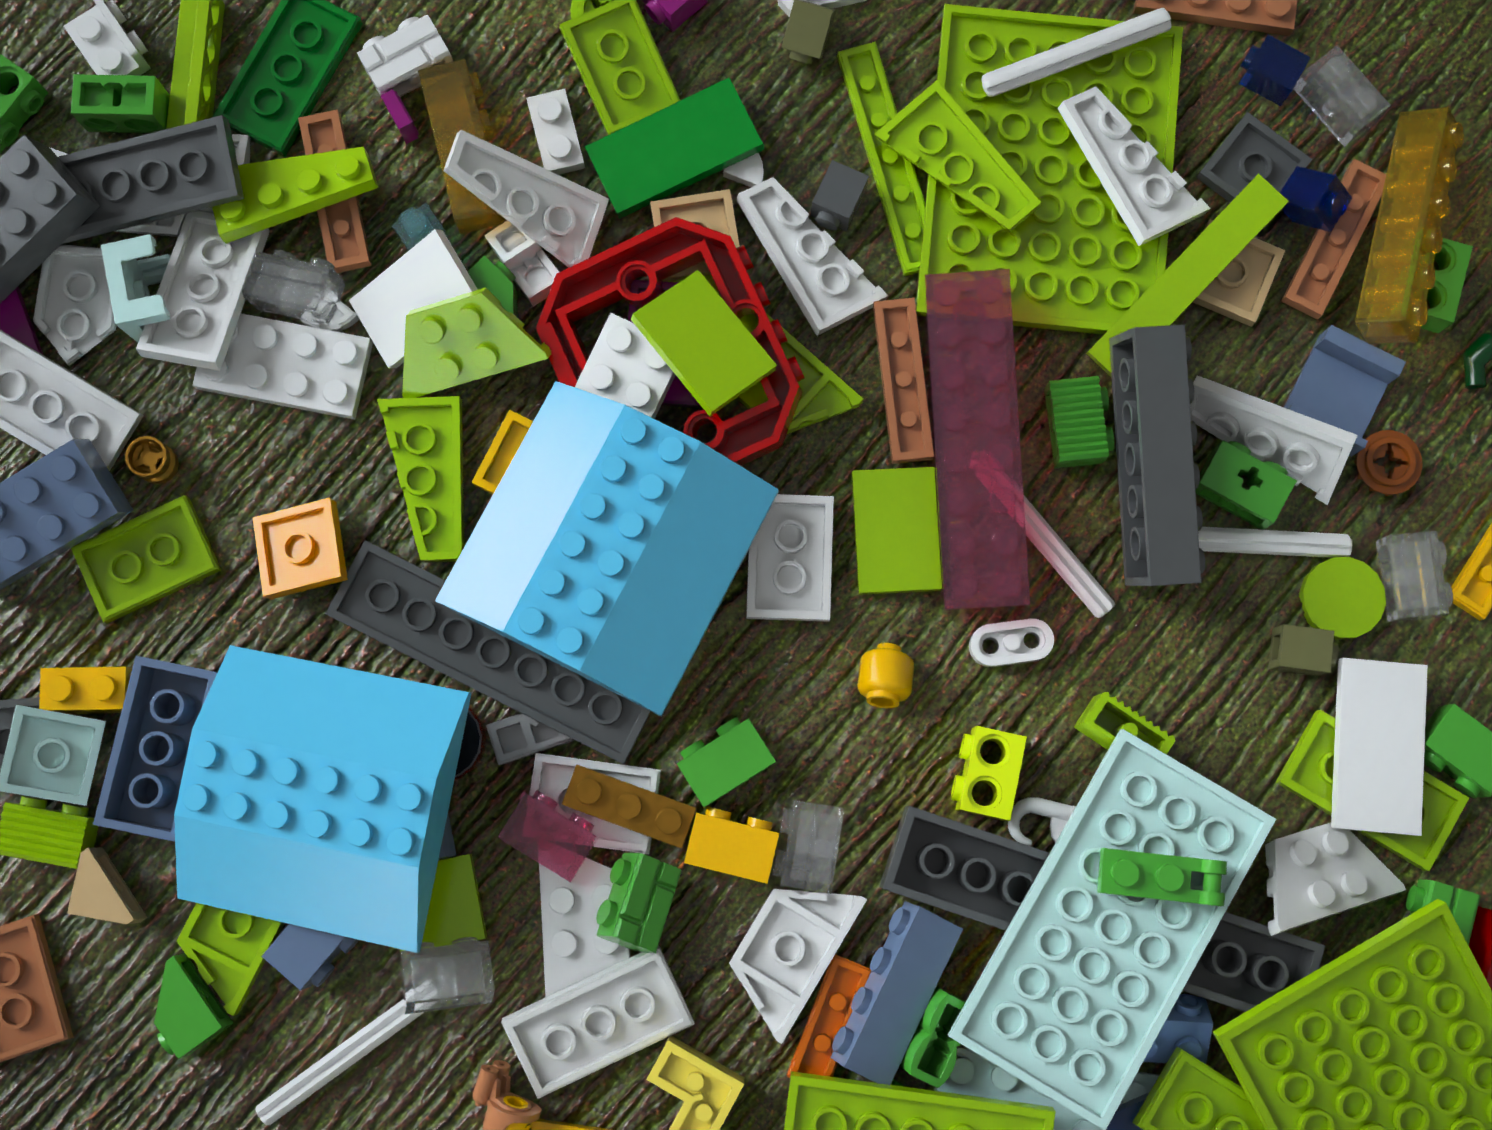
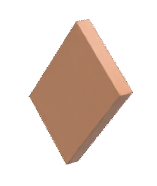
M39 914L0 926L1 1063L74 1038Z

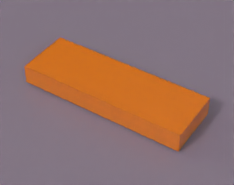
M834 955L823 976L786 1073L787 1077L790 1078L791 1071L833 1077L838 1064L830 1058L833 1053V1040L839 1029L846 1026L852 1013L851 1004L853 997L860 987L865 986L871 973L869 967L840 955Z

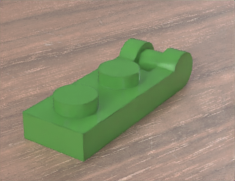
M1101 848L1097 892L1224 906L1225 893H1221L1222 875L1227 874V861ZM1192 871L1204 873L1203 891L1190 889Z

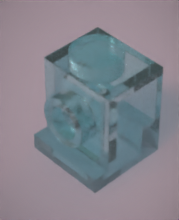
M427 203L419 208L417 206L408 208L400 214L398 221L392 224L396 235L407 251L418 244L434 229L443 230L448 238L444 228Z

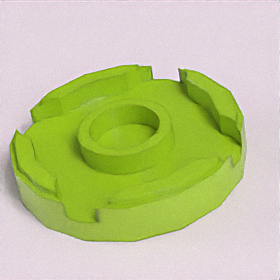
M1333 557L1314 566L1304 577L1299 592L1300 603H1302V609L1305 612L1303 615L1307 623L1313 628L1334 631L1335 640L1357 638L1371 631L1381 620L1386 606L1385 587L1378 574L1365 562L1352 557Z

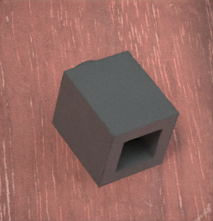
M832 160L812 201L811 216L816 218L815 221L826 229L836 231L839 228L847 232L867 191L869 176Z

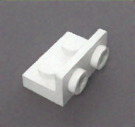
M93 0L96 4L94 7L63 26L96 75L140 76L151 69L142 56L148 52L147 48L134 30L128 34L126 33L121 24L127 21V19L113 0L106 3L104 0Z

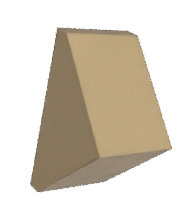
M103 847L87 848L82 851L67 914L121 924L141 923L148 918Z

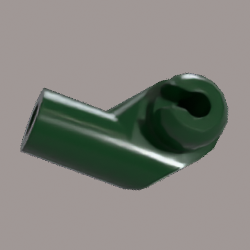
M1492 332L1480 335L1464 351L1466 389H1480L1487 386L1485 365L1492 360Z

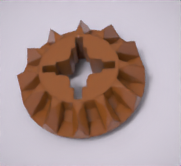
M1382 430L1371 434L1365 439L1368 441L1366 447L1357 453L1354 463L1357 464L1358 479L1363 480L1369 486V491H1376L1389 496L1403 493L1415 485L1421 475L1423 463L1420 450L1411 438L1398 431ZM1386 451L1389 454L1390 461L1403 464L1391 469L1389 476L1385 473V467L1379 466L1378 463H1373L1385 457Z

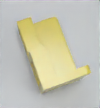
M669 1036L663 1050L646 1079L684 1101L669 1130H720L744 1086L743 1076L673 1036Z

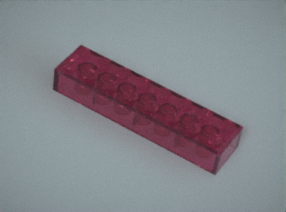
M1010 270L925 275L924 290L943 611L1027 607L1030 605Z

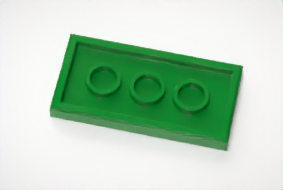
M281 0L212 117L223 115L229 119L231 130L240 135H249L250 140L286 157L301 131L298 118L309 116L363 25L361 18L326 0Z
M729 77L585 146V149L618 218L621 219L650 205V201H657L763 151L764 145Z

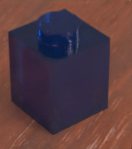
M1267 35L1259 48L1252 44L1240 65L1246 71L1239 84L1281 106L1292 92L1311 57Z
M1299 166L1295 168L1280 192L1289 201L1282 209L1292 222L1328 232L1333 230L1353 199L1336 175Z

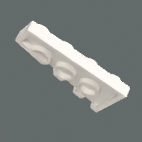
M460 130L456 134L443 170L446 174L567 267H572L590 257L609 198L468 132Z
M1196 376L1193 382L1194 400L1190 404L1191 421H1194L1196 425L1222 441L1224 440L1227 443L1235 441L1246 446L1251 451L1250 455L1262 462L1265 460L1281 465L1288 471V476L1297 480L1295 486L1302 483L1316 492V499L1328 505L1358 435L1201 376Z

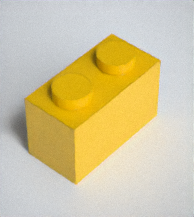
M126 666L41 668L39 709L65 714L121 713L132 668Z
M707 807L705 815L696 813L684 860L685 864L768 884L780 834L771 831L772 822L748 817L747 824L745 825L730 821L731 812Z

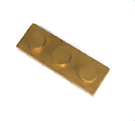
M577 764L561 804L681 849L697 809Z

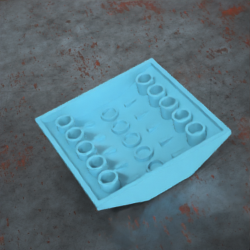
M555 381L435 601L662 717L769 512L779 489L701 441L627 405Z
M230 645L192 728L174 814L177 899L419 953L472 692Z

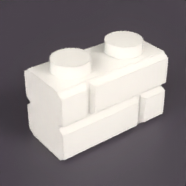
M428 15L420 19L418 17H410L404 20L399 25L398 31L385 38L383 36H375L369 39L363 45V50L357 52L362 65L380 95L393 89L397 91L399 97H402L455 68L447 46Z

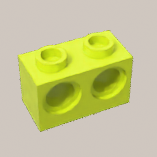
M981 726L973 727L971 735L964 733L959 752V758L965 759L962 776L955 775L951 790V800L957 801L955 810L1001 821L1011 820L1027 740L1026 736ZM986 740L996 742L1001 749V757L996 764H989L981 757L980 749ZM979 781L987 783L993 791V798L986 806L977 804L972 797V789Z

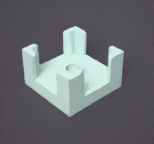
M151 234L101 245L115 325L137 343L145 325L170 319L164 298L159 294L150 296L148 285L161 283L171 255L165 254L136 260L155 254V246L157 245L155 238Z
M16 705L0 769V791L87 806L106 721Z

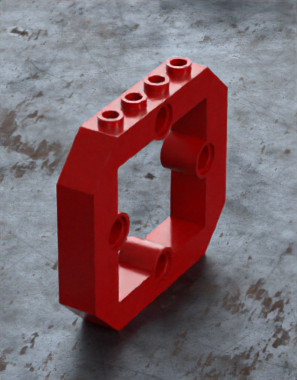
M675 217L557 273L537 323L536 331L541 342H544L551 350L549 360L559 382L575 387L589 358L575 327V321L622 299L640 309L663 293L662 280L705 260L722 299L739 320L746 315L758 317V325L750 333L776 363L777 367L774 372L760 381L768 401L725 421L716 413L709 416L705 410L695 411L684 423L683 433L697 439V431L703 424L711 423L716 425L717 433L715 438L711 442L704 444L740 466L783 446L803 393L798 382L805 379L796 357L793 356L787 359L781 347V344L788 340L778 318L770 322L764 307L771 303L761 281L753 285L747 270L754 268L744 244L736 248L731 236ZM642 276L649 278V286L644 292L639 294L631 292V284L636 278Z

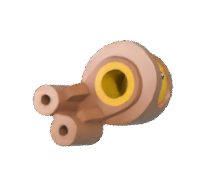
M495 1060L493 1065L481 1066L472 1096L477 1107L482 1105L488 1106L482 1130H530L532 1122L540 1118L542 1109L536 1103L510 1092L511 1077L509 1076L511 1065L503 1060Z

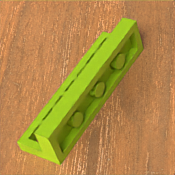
M223 0L180 1L166 129L205 120L213 116L225 9Z

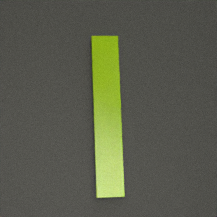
M876 41L838 51V62L903 275L908 276L919 273L925 201L913 163L874 135L898 114Z
M1258 173L1086 354L1112 378L1109 338L1134 327L1171 325L1289 201Z

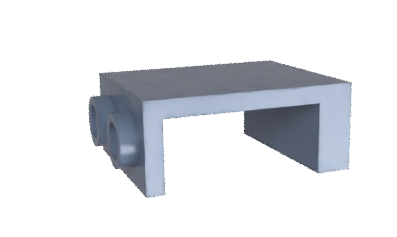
M1330 325L1318 336L1284 408L1358 435L1349 454L1352 457L1366 447L1368 441L1362 437L1388 384L1400 376L1406 361Z

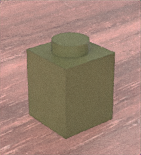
M794 0L781 47L791 50L789 58L812 64L814 57L818 59L824 57L836 10L804 0Z
M1287 624L1273 628L1268 670L1311 676L1331 673V667L1336 665L1338 659V644L1333 642L1334 631Z

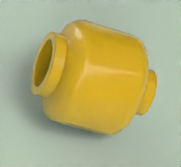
M880 643L876 649L869 650L862 655L857 686L860 694L866 698L868 704L879 708H895L900 705V702L905 701L911 695L914 662L909 655L901 652L902 648L892 643Z

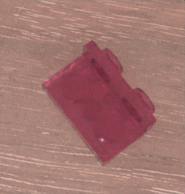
M538 790L535 791L533 796L523 791L519 797V804L498 838L571 883L598 840L597 836L591 833L595 825L574 812L569 819L555 811L558 803Z

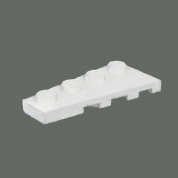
M1097 87L1064 100L1058 107V111L1138 246L1205 215L1211 209L1202 198L1197 201L1184 187L1187 182L1176 171L1171 173L1156 158L1158 154L1156 149L1148 141L1142 142L1130 130L1132 124Z
M774 177L738 193L737 203L816 336L873 308L875 301H885L888 295L879 285L875 287L863 275L864 270L853 259L850 261L834 245L836 241L825 230L822 232L808 218L809 213Z

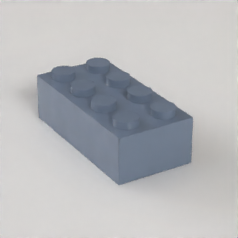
M72 439L0 482V590L133 511V508L90 439Z
M135 656L93 825L175 842L174 814L192 728L218 672Z

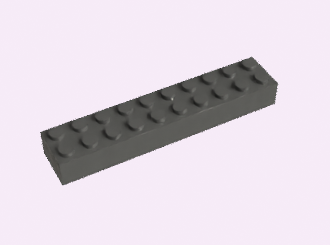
M905 806L879 888L1007 930L1050 853L912 806ZM1225 912L1183 991L1246 1012L1319 969L1325 945L1287 932L1271 936L1268 926Z

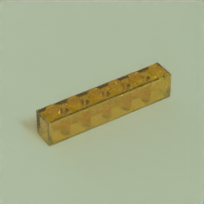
M1449 107L1400 112L1355 319L1356 326L1368 344L1418 342L1421 325H1425L1427 322L1428 306L1426 299L1428 289H1432L1435 284V268L1433 266L1435 254L1439 253L1442 249L1441 225L1443 217H1447L1449 214L1450 201L1448 190L1450 182L1455 181L1457 174L1456 150L1462 146L1464 139L1462 124L1456 122Z

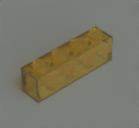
M465 59L418 70L454 221L460 234L501 225L507 221L504 217L443 171L456 134L460 130L487 141L486 134L493 133L487 109L479 110L476 98L484 96L478 72L470 73Z

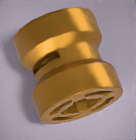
M143 436L133 440L125 453V460L129 470L149 483L164 484L172 480L178 471L179 460L175 451L155 437Z

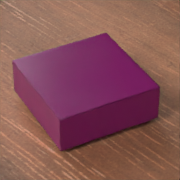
M392 89L380 95L405 143L408 144L417 139L419 133L397 91Z

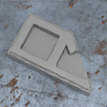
M522 713L486 725L498 765H503L574 741L572 738Z

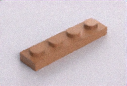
M1135 0L1133 14L1143 15L1159 8H1165L1170 14L1171 19L1290 36L1295 27L1298 0Z
M338 109L298 118L305 155L348 149L342 118ZM358 195L317 210L330 272L337 274L372 266Z
M1356 159L1349 164L1281 302L1317 320L1323 315L1391 176Z
M915 297L875 301L873 312L892 464L933 460L934 452Z

